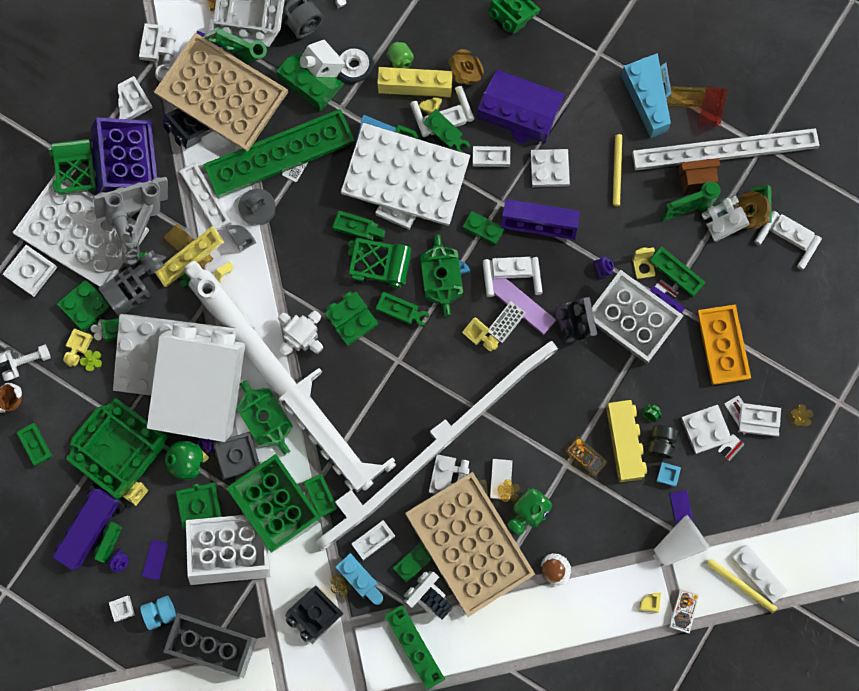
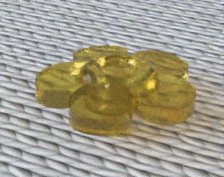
M803 404L799 405L798 409L792 410V416L796 418L794 423L797 426L802 424L809 426L811 424L809 418L813 417L812 410L806 411L807 408Z
M509 479L504 480V486L500 485L497 488V492L502 494L501 500L508 502L509 497L512 501L517 500L518 494L515 492L520 490L519 485L516 483L512 485V481Z
M343 575L339 577L333 576L330 579L331 584H333L330 588L333 593L339 591V596L345 597L347 591L351 590V584L346 582L347 580Z

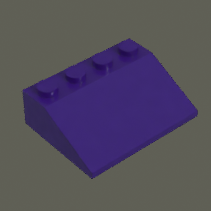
M496 70L478 107L477 118L546 143L565 94Z
M96 117L91 126L97 194L115 191L121 187L126 188L136 183H144L157 178L151 121Z

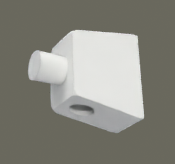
M325 40L308 45L300 58L301 67L308 68L315 77H337L345 65L344 61Z

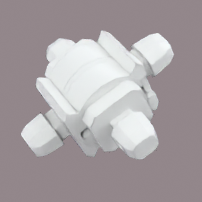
M313 311L308 315V319L303 315L300 318L295 315L291 319L288 314L282 313L278 317V321L284 327L283 332L285 335L283 337L286 343L282 344L280 352L287 356L293 351L292 348H295L297 351L302 348L306 351L310 347L311 351L319 354L323 346L318 340L315 341L318 338V334L316 332L317 327L314 324L320 321L321 315L317 311Z

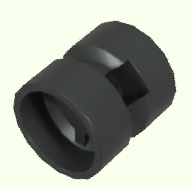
M654 425L651 435L654 440L649 444L648 453L655 457L672 459L675 450L673 443L677 441L678 430L667 426Z

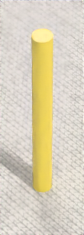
M620 134L615 135L613 206L615 207L620 206L622 135Z
M713 559L708 561L707 566L772 614L776 611L777 607L728 570Z

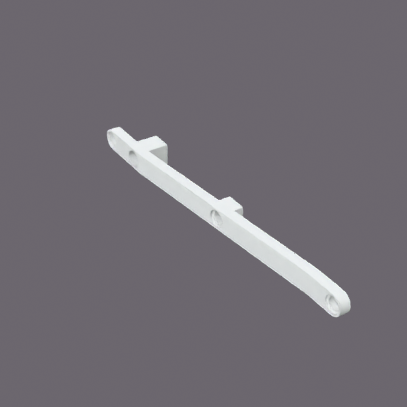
M551 341L524 360L452 426L445 419L430 431V435L435 441L364 505L361 504L352 490L338 499L336 504L346 516V519L316 541L321 551L328 548L373 514L525 375L552 356L558 350L557 346Z

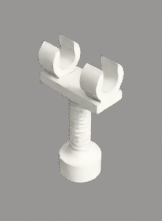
M46 344L39 346L38 351L35 353L33 352V354L31 353L18 359H13L10 350L0 353V363L9 360L12 367L11 370L2 373L4 381L19 377L17 366L23 363L25 364L41 358L43 361L51 359Z

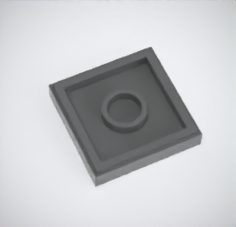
M250 432L229 437L225 442H212L223 480L247 474L260 465Z

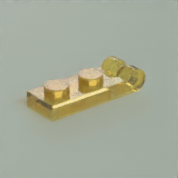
M178 224L164 236L178 252L194 241ZM209 254L198 264L204 269V266L208 262L213 261L214 258Z

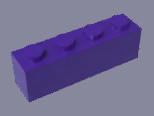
M505 199L501 228L575 240L580 211Z
M94 489V491L92 490L87 495L85 506L78 510L75 516L77 519L74 524L67 528L65 532L66 537L55 548L56 553L53 558L71 570L81 567L120 503V500L103 489Z

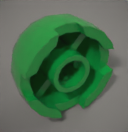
M192 441L176 442L166 452V469L175 478L183 480L194 479L201 472L198 470L200 462L204 460L203 452L200 446Z

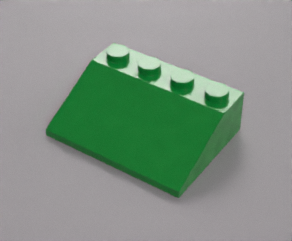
M276 454L227 487V490L271 553L306 533L322 521Z

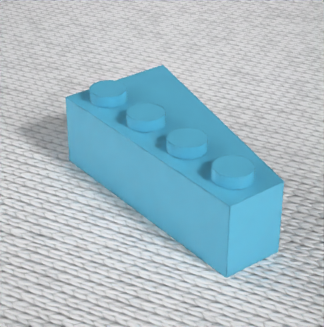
M657 53L625 65L621 74L650 138L668 132L671 124Z

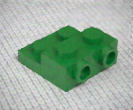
M492 0L488 11L492 19H497L502 23L505 31H510L514 34L525 27L527 21L538 15L540 8L531 0Z
M348 292L342 297L343 301L339 304L332 303L326 308L327 312H325L326 318L347 347L379 325L357 292L353 294Z

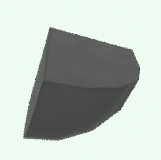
M240 225L226 226L228 233L240 252L257 243L245 227Z

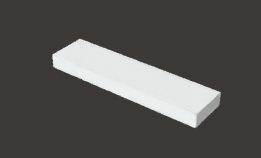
M196 162L179 171L211 226L215 227L217 232L226 228V226L231 225L229 217Z

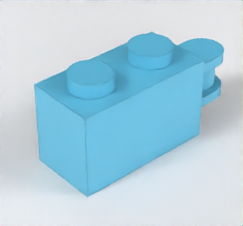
M351 553L336 566L337 570L363 599L367 596L375 605L383 602V596L376 588L378 586L377 582Z

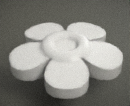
M104 319L99 320L98 325L91 327V331L95 333L94 338L98 341L104 338L101 321H105Z

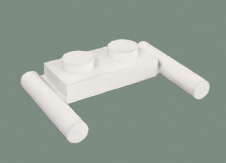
M462 86L455 88L461 105L440 111L455 127L474 120ZM417 101L411 102L410 105L422 137H426L429 134L434 135L423 124L428 116H422Z
M772 211V223L763 225L754 243L761 245L770 230L806 251L797 265L798 269L804 270L822 238L814 235V232L783 214L779 215L776 211Z
M530 257L493 258L492 260L486 259L482 261L487 297L494 296L493 278L533 277L535 295L543 293L537 257L531 259Z

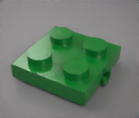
M84 280L57 303L58 307L82 332L93 323H98L102 319L101 317L112 308L107 300L87 280Z
M215 482L201 486L195 484L191 486L192 488L176 491L183 530H186V520L222 517Z

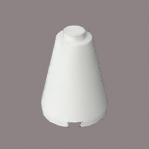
M686 515L654 549L655 554L653 557L659 565L663 563L664 566H668L710 549V546L689 516Z

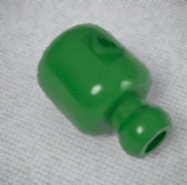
M527 489L515 503L513 510L517 516L509 520L507 527L517 536L524 533L527 525L534 528L537 527L542 520H546L547 514L551 511V501L537 489Z

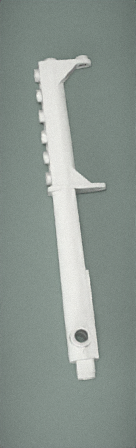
M196 261L189 263L184 268V272L190 279L188 286L222 327L236 328L235 342L245 343L244 354L279 394L280 398L278 400L281 405L286 404L284 408L289 415L294 414L298 419L296 421L297 425L302 430L306 429L308 431L310 441L314 445L318 444L321 447L320 453L326 460L330 459L333 462L332 468L339 476L342 474L346 478L344 482L350 490L355 489L356 492H359L361 489L367 490L373 485V479L383 471L389 472L396 466L393 458L383 465L362 463L310 397L312 381L322 373V370L320 368L315 370L296 384L255 332V327L208 268L203 270Z

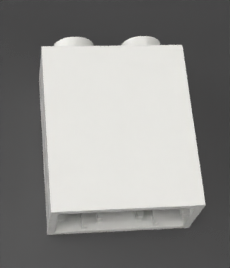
M174 323L172 330H168L159 336L147 429L225 442L233 432L245 343L235 342L236 333L231 331L212 330L211 337L196 335L197 327L194 325Z

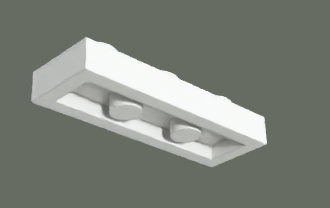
M748 544L731 557L772 604L788 591Z

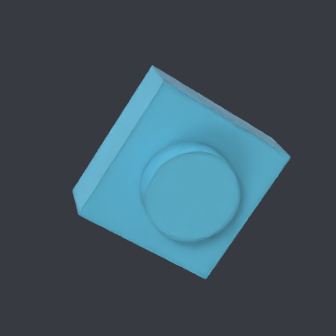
M662 462L656 482L676 487L681 467Z

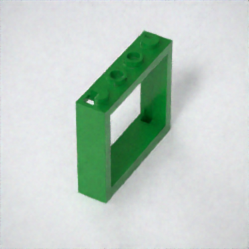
M401 605L386 614L385 617L426 689L429 690L444 681L445 678L404 606ZM438 673L440 678L434 681L432 675Z

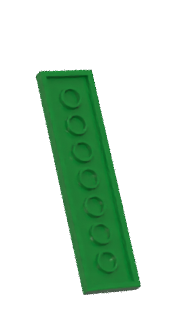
M341 109L256 142L248 152L239 149L204 163V167L217 198H221L355 143V140Z

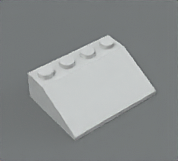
M622 270L619 271L592 307L595 326L646 364L649 363L683 317L681 313Z
M245 515L186 520L187 570L190 585L271 577L269 549Z

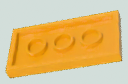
M736 304L698 310L697 316L711 384L719 385L750 380L751 374Z

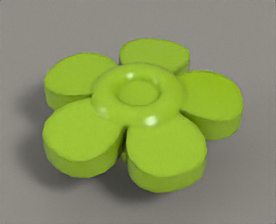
M87 350L84 354L86 358L80 359V364L86 366V370L89 372L94 370V366L96 368L102 366V361L98 360L101 358V353L98 351L93 353L91 350Z

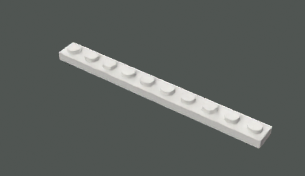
M815 128L635 150L632 152L635 171L677 166L681 162L717 158L719 160L817 149L820 145Z

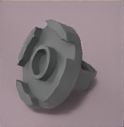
M256 188L242 195L238 208L242 219L248 224L264 225L274 217L276 204L269 192Z

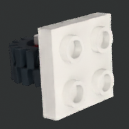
M431 571L429 573L424 572L417 580L419 584L415 588L411 587L404 594L406 599L403 602L407 606L412 608L418 603L429 614L433 612L441 620L453 609L444 599L446 595L434 585L439 576Z

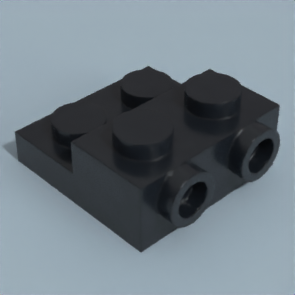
M178 108L165 114L163 123L165 131L167 133L171 132L175 136L177 145H183L185 149L201 142L203 136L213 132V130Z
M590 297L555 307V319L558 321L560 328L559 338L563 344L576 343L597 335Z
M315 585L286 612L285 617L287 618L286 623L291 628L296 627L301 632V639L313 645L344 613Z

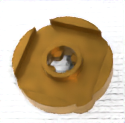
M464 49L458 50L448 62L455 75V80L459 84L475 85L481 80V76L484 73L483 66L477 57L473 58L470 55L471 52Z
M747 192L740 197L741 199L738 204L734 205V210L742 207L750 223L744 229L754 230L762 225H766L769 221L770 203L760 193ZM751 207L755 209L753 214L748 213Z

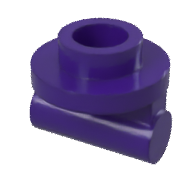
M603 257L594 260L599 279L606 278V276L613 273L614 264L610 259Z
M199 438L197 444L204 453L214 452L212 442L216 440Z
M119 548L105 564L112 571L120 572L126 568L129 559Z

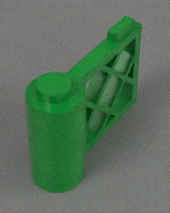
M218 27L204 35V38L211 43L235 53L237 59L245 64L259 60L267 53L266 45L262 41L256 40L249 43Z
M90 139L52 143V147L49 148V154L51 159L54 158L56 180H53L54 192H58V195L96 190L93 151ZM89 161V166L85 171L77 167L81 162ZM68 164L71 168L66 173L60 171L59 165ZM74 170L81 173L76 181L69 177ZM86 176L91 180V185L83 186L80 182ZM66 179L73 183L69 188L62 189L61 184Z
M712 181L706 182L700 192L666 204L661 215L662 221H667L695 209L702 212L707 211V208L713 206L720 195L719 185Z
M356 238L349 275L354 280L363 281L364 278L387 282L390 284V287L399 289L406 282L412 249L401 244L391 245ZM359 244L367 245L371 251L362 256L358 251ZM380 248L389 249L388 255L383 259H380L375 252ZM373 253L378 262L369 266L364 258ZM362 260L367 269L362 272L354 271L355 264ZM380 264L384 269V276L375 275L372 269Z

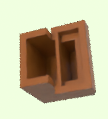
M719 158L680 163L679 175L683 195L700 192L706 182L718 183Z

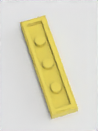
M211 226L164 263V266L157 270L155 274L163 286L168 287L185 273L184 268L193 261L200 262L223 244L224 241L215 227Z

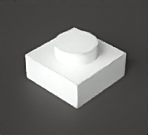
M130 596L109 602L114 622L135 616Z

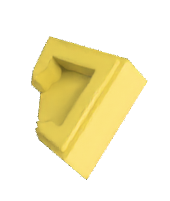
M433 98L421 102L419 105L420 111L430 115L434 109H439L442 99Z
M230 262L216 269L214 277L221 283L223 281L222 277L226 273L230 274L234 266Z
M661 592L646 596L640 602L638 610L659 613Z

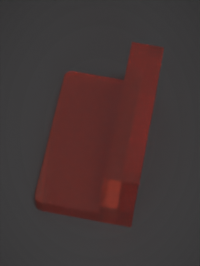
M706 86L698 123L720 126L728 88L721 89Z

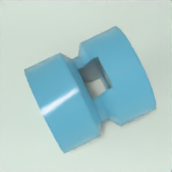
M169 596L157 599L155 604L149 602L140 607L143 620L149 630L160 627L162 622L165 624L170 623L176 617V612Z

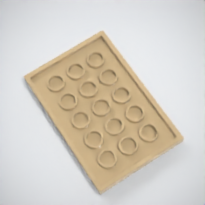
M194 33L154 93L248 152L287 95L288 89L197 33Z
M473 472L405 513L467 617L535 575Z

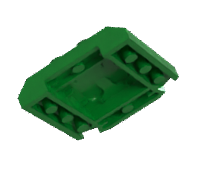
M115 398L112 403L96 408L74 435L70 444L72 446L70 455H67L66 460L116 499H119L129 492L161 452L168 437L159 430L147 429L148 421Z

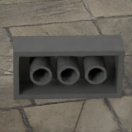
M177 613L163 652L244 678L257 639Z

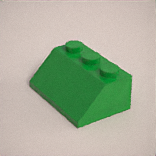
M302 52L288 57L276 71L279 81L316 109L322 111L344 84L335 77H315L308 68L301 67L300 58L303 54Z

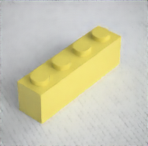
M379 67L378 93L451 97L452 71Z
M631 400L608 403L606 410L619 483L642 480L645 477L644 474H647L646 463L642 462L641 455H643V445L638 441L640 428L639 424H635L634 417L637 416L636 406L632 405Z

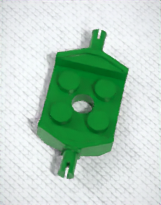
M434 235L433 249L424 252L420 256L425 297L427 301L441 304L443 317H447L446 311L449 317L451 316L450 303L463 296L458 251L443 247L441 235H437L438 240L436 235ZM438 270H445L447 275L444 278L437 277L436 273Z
M246 380L243 381L244 387L241 382L239 385L244 391L245 396L236 409L260 447L276 445L284 456L287 453L289 454L291 451L286 445L285 439L292 430L293 425L269 388L253 390ZM268 412L269 419L267 421H260V413Z

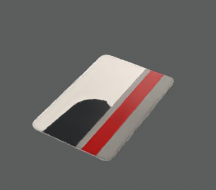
M660 280L655 286L672 299H675L679 292L663 280Z
M734 434L731 436L732 442L722 445L718 450L729 461L744 446V443Z

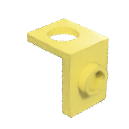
M654 247L640 248L635 251L632 261L637 280L656 275L654 266L649 263L655 252ZM647 264L650 271L643 274L639 271V266Z
M136 482L129 492L122 497L137 506L148 492V489L141 482Z

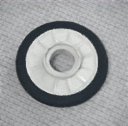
M351 45L344 47L337 53L345 63L338 74L341 79L347 82H360L371 74L374 60L371 53L364 47ZM356 60L359 62V65L353 68L349 66V62Z

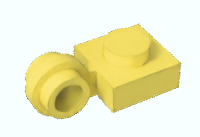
M476 317L472 319L462 332L476 345L483 340V346L489 351L496 350L499 341L492 335L489 337L485 336L490 329Z
M73 329L66 344L67 348L72 350L65 354L63 360L67 366L72 367L78 364L80 357L77 355V352L86 353L93 339L92 335Z

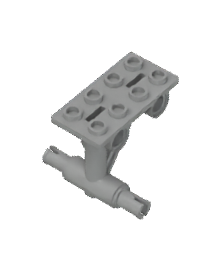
M167 177L155 178L152 181L136 183L133 186L121 187L115 191L102 192L93 196L95 218L106 217L108 223L116 229L121 242L122 260L125 263V269L130 266L133 269L137 267L140 253L139 241L150 216H155L160 212V201L168 199ZM140 211L135 225L128 224L127 214Z

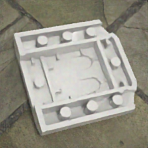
M216 0L214 20L210 19L209 31L218 27L249 43L259 40L269 47L281 28L284 0Z

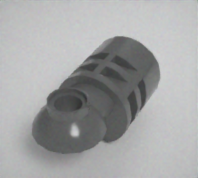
M284 0L282 20L298 39L308 37L320 27L324 16L311 0Z
M152 250L139 259L142 264L134 269L130 266L99 287V290L118 316L128 313L150 298L151 294L139 277L146 272L151 275L164 266L162 261L167 258L166 256L156 254ZM120 284L124 286L128 294L131 296V300H128L126 295L123 293V291L119 287Z

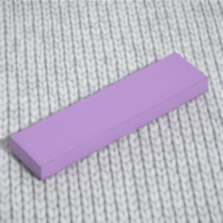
M506 278L492 279L494 295L506 305L512 301L526 312L523 319L542 335L556 322V319Z

